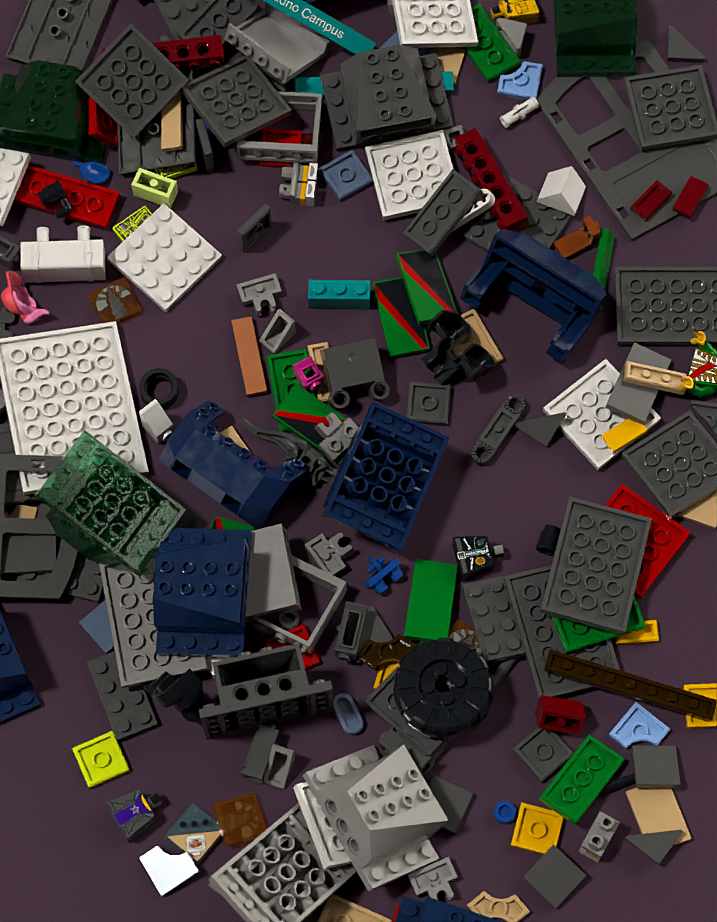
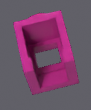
M311 356L293 365V374L306 391H316L324 383V376ZM310 368L315 375L307 379L303 372Z

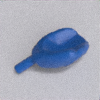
M78 161L73 163L74 166L80 168L81 176L86 182L99 185L105 183L109 178L110 170L103 164L98 162H85L82 164Z

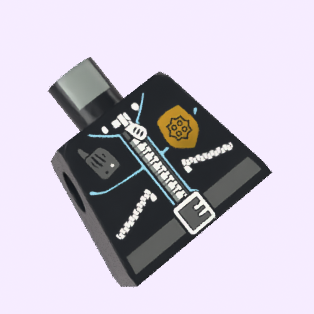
M487 536L453 537L452 546L461 582L493 570V559L504 557L502 544L490 546Z

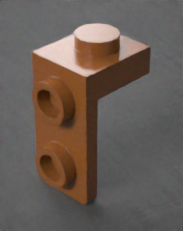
M591 216L583 219L580 229L555 241L554 246L559 254L567 259L598 243L601 228L597 221H593Z

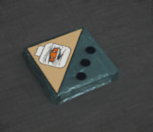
M192 802L164 838L183 854L186 852L190 853L195 864L199 865L224 834L222 826Z

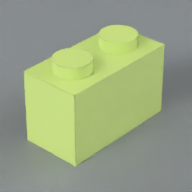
M141 168L138 169L131 184L133 196L158 205L164 203L169 208H171L178 194L177 182L175 180Z

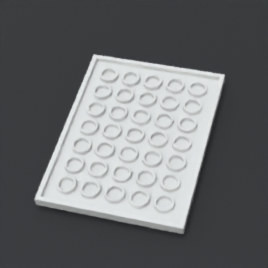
M116 321L0 339V380L15 455L67 456L77 486L148 475L147 461ZM32 461V468H44L45 461ZM19 471L23 495L59 489L53 473Z

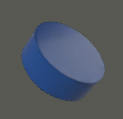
M501 801L494 808V817L501 824L511 823L516 816L515 806L508 801Z

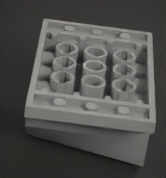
M404 744L382 758L374 745L307 771L303 775L368 892L435 863L439 859L429 838L449 820Z
M297 803L208 879L210 881L208 886L222 895L245 922H304L357 871L353 864L324 870L300 804Z

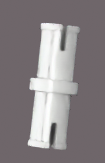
M532 96L524 103L515 105L513 110L500 117V121L507 128L517 120L526 118V115L537 109L539 104Z

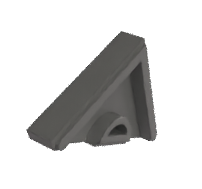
M668 26L667 61L704 62L705 56L676 29Z
M691 400L690 406L717 437V404Z
M562 412L515 423L514 426L543 445L548 446L567 413Z
M672 830L628 835L625 840L659 865L683 831Z

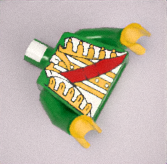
M698 331L694 332L697 338L690 340L691 344H698V347L695 349L688 376L680 379L684 385L679 386L680 391L687 390L698 398L717 393V350L706 340L704 332Z

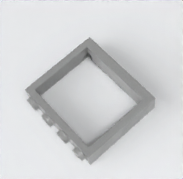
M278 92L291 109L315 111L312 145L245 141L246 137L237 141V159L317 163L322 115V94Z
M291 555L295 574L335 593L310 638L306 641L259 617L246 619V625L249 623L255 626V629L260 633L273 635L280 643L285 644L287 642L291 645L299 643L301 653L307 652L311 654L347 592V582Z

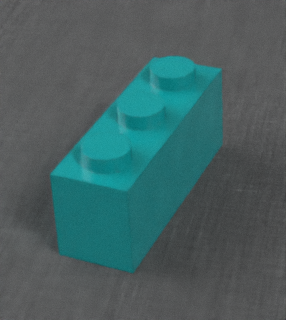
M309 280V309H370V281Z

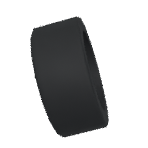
M156 368L149 370L143 375L139 384L142 401L147 406L154 400L147 393V386L150 382L156 379H165L171 384V393L163 399L156 400L162 409H167L176 402L179 396L177 378L166 369Z

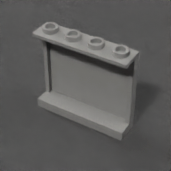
M267 3L262 11L237 27L230 23L224 40L284 84L326 56L331 44V40Z
M277 524L252 531L246 619L289 608L293 612L301 610L286 529L282 524Z

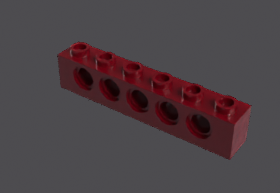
M221 35L152 43L179 71H197L201 68H219L225 65ZM182 55H187L186 58H180Z
M474 128L455 137L456 146L453 147L458 158L462 157L465 171H470L472 183L480 189L489 190L495 196V203L488 210L492 217L496 216L499 230L505 229L521 232L529 228L527 214L477 129Z

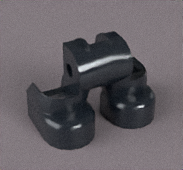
M441 310L429 321L427 330L438 334L441 340L422 360L426 364L427 369H432L435 372L434 379L440 385L451 383L464 371L468 374L465 378V383H472L480 376L488 375L496 367V362L491 354L477 343H472L457 357L452 353L457 344H463L473 335L471 327L459 314L453 311Z
M190 668L183 675L174 678L165 671L154 682L142 684L146 691L162 707L168 708L174 705L175 709L186 720L191 722L200 721L199 709H203V706L209 704L203 697V683Z

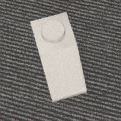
M156 399L139 411L143 428L158 444L162 441H167L174 432L173 424Z

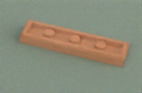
M252 317L231 320L246 395L251 397L267 394Z

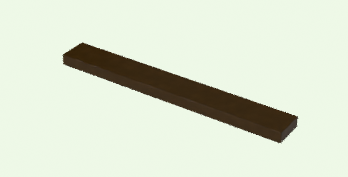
M552 649L549 650L543 670L708 722L712 721L717 704L715 699Z

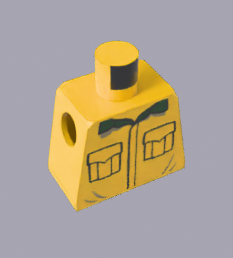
M499 0V5L490 7L493 19L503 16L504 19L527 24L538 23L539 10L535 0Z

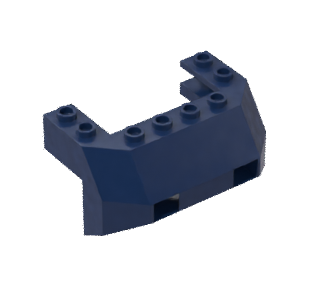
M501 229L494 235L485 260L465 283L459 299L477 309L495 285H500L562 324V327L552 338L551 346L546 351V354L564 364L584 337L607 294L596 277L529 235Z
M208 400L187 413L168 439L158 461L256 529L266 528L269 526L280 502L301 487L310 468L305 466L301 460L292 457L276 469H272L265 461L259 460L249 450L240 447L230 437L224 436L217 431L219 424L214 420L224 415L225 411L217 403Z

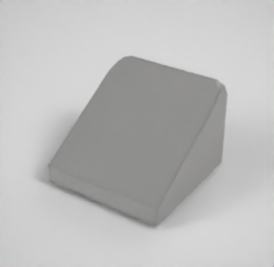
M462 125L443 130L448 150L454 149L453 147L456 146L454 138L464 133Z

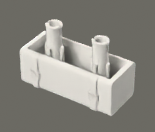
M88 226L77 227L78 240L49 241V228L39 227L36 229L37 241L21 242V273L24 283L93 282L94 280H106L103 239L90 240V227Z

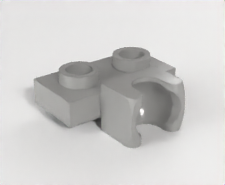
M276 273L237 284L242 304L253 303L258 317L262 315L261 308L263 306H268L273 313L276 312L274 296L282 294Z
M331 412L326 416L329 427L319 423L315 426V429L325 438L318 447L333 461L349 446L354 433L359 427L350 417L342 423Z
M321 533L305 544L306 550L319 568L333 576L346 569V565L342 560L353 553L351 545L346 547L339 546L343 542V533H338L330 538L329 541Z
M449 857L408 874L416 896L427 892L428 897L437 899V895L443 893L448 900L454 899L449 882L458 877Z

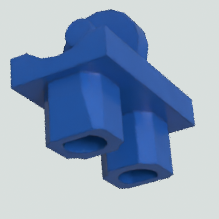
M382 556L378 560L373 557L369 558L370 566L365 570L368 574H371L374 570L376 572L363 582L365 587H371L374 592L381 594L388 588L382 580L386 574L392 582L401 578L403 573L398 566L400 562L397 558L391 559L382 567L381 565L386 561Z

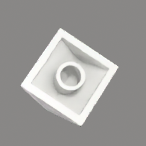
M572 166L549 172L537 202L575 216L586 186Z

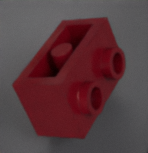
M540 695L535 711L538 728L580 735L586 719L583 702Z

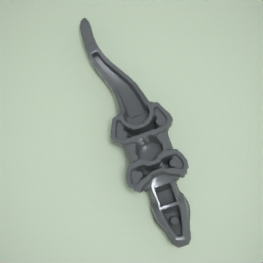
M242 419V424L254 435L278 444L287 454L284 458L285 461L293 457L301 460L305 466L310 468L305 477L309 485H317L321 479L328 482L330 486L332 485L338 469L333 468L322 454L311 447L307 441L286 432L261 429L247 419Z

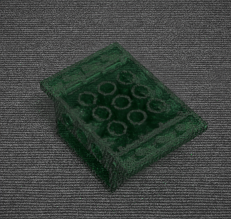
M553 0L556 77L636 75V0Z
M35 60L20 66L18 75L4 73L0 84V148L81 163L98 162L102 164L107 144L89 135L90 96L75 82L84 71L75 66Z
M86 430L81 433L35 495V497L51 508L46 517L56 535L90 561L112 568L122 563L137 576L142 573L158 550L160 543L166 539L186 510Z

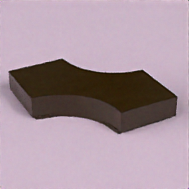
M398 634L388 642L368 640L356 657L375 670L385 662H401L406 653H411L416 645Z

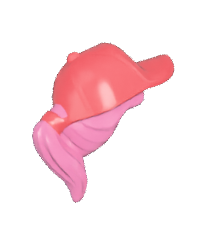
M7 271L8 286L1 293V299L6 309L11 313L19 314L21 319L27 324L36 322L44 315H49V311L46 309H37L36 302L29 296L27 288L23 287L20 276L14 271Z

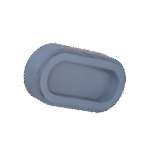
M345 693L338 694L333 699L334 712L346 734L357 735L363 729V719L350 695Z

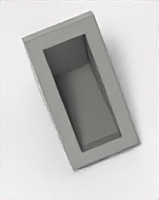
M503 18L496 19L497 29L519 58L527 23Z
M278 309L259 341L271 352L276 353L296 334L295 321L281 309Z
M275 744L272 745L263 780L264 783L284 789L295 760L293 750Z

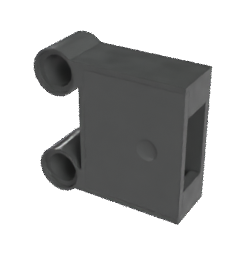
M376 338L320 350L329 390L328 403L332 408L340 409L349 404L350 397L346 391L342 390V388L371 382L368 387V394L372 399L381 400L389 395L390 388L384 379ZM376 385H380L383 388L381 396H377L374 392ZM337 393L343 396V403L341 405H337L334 401Z

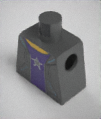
M136 790L111 800L106 804L130 843L157 820L152 810L163 804L157 792L145 799L141 791Z

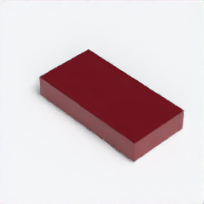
M690 176L672 211L690 219L709 184Z
M656 180L631 206L630 210L646 222L672 195V191Z

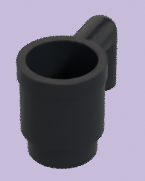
M55 181L53 184L42 188V191L37 193L44 207L52 206L58 202L61 203L62 208L54 211L57 219L72 212V206L59 181Z
M545 525L544 530L541 531L536 550L544 555L554 556L561 529L554 525Z

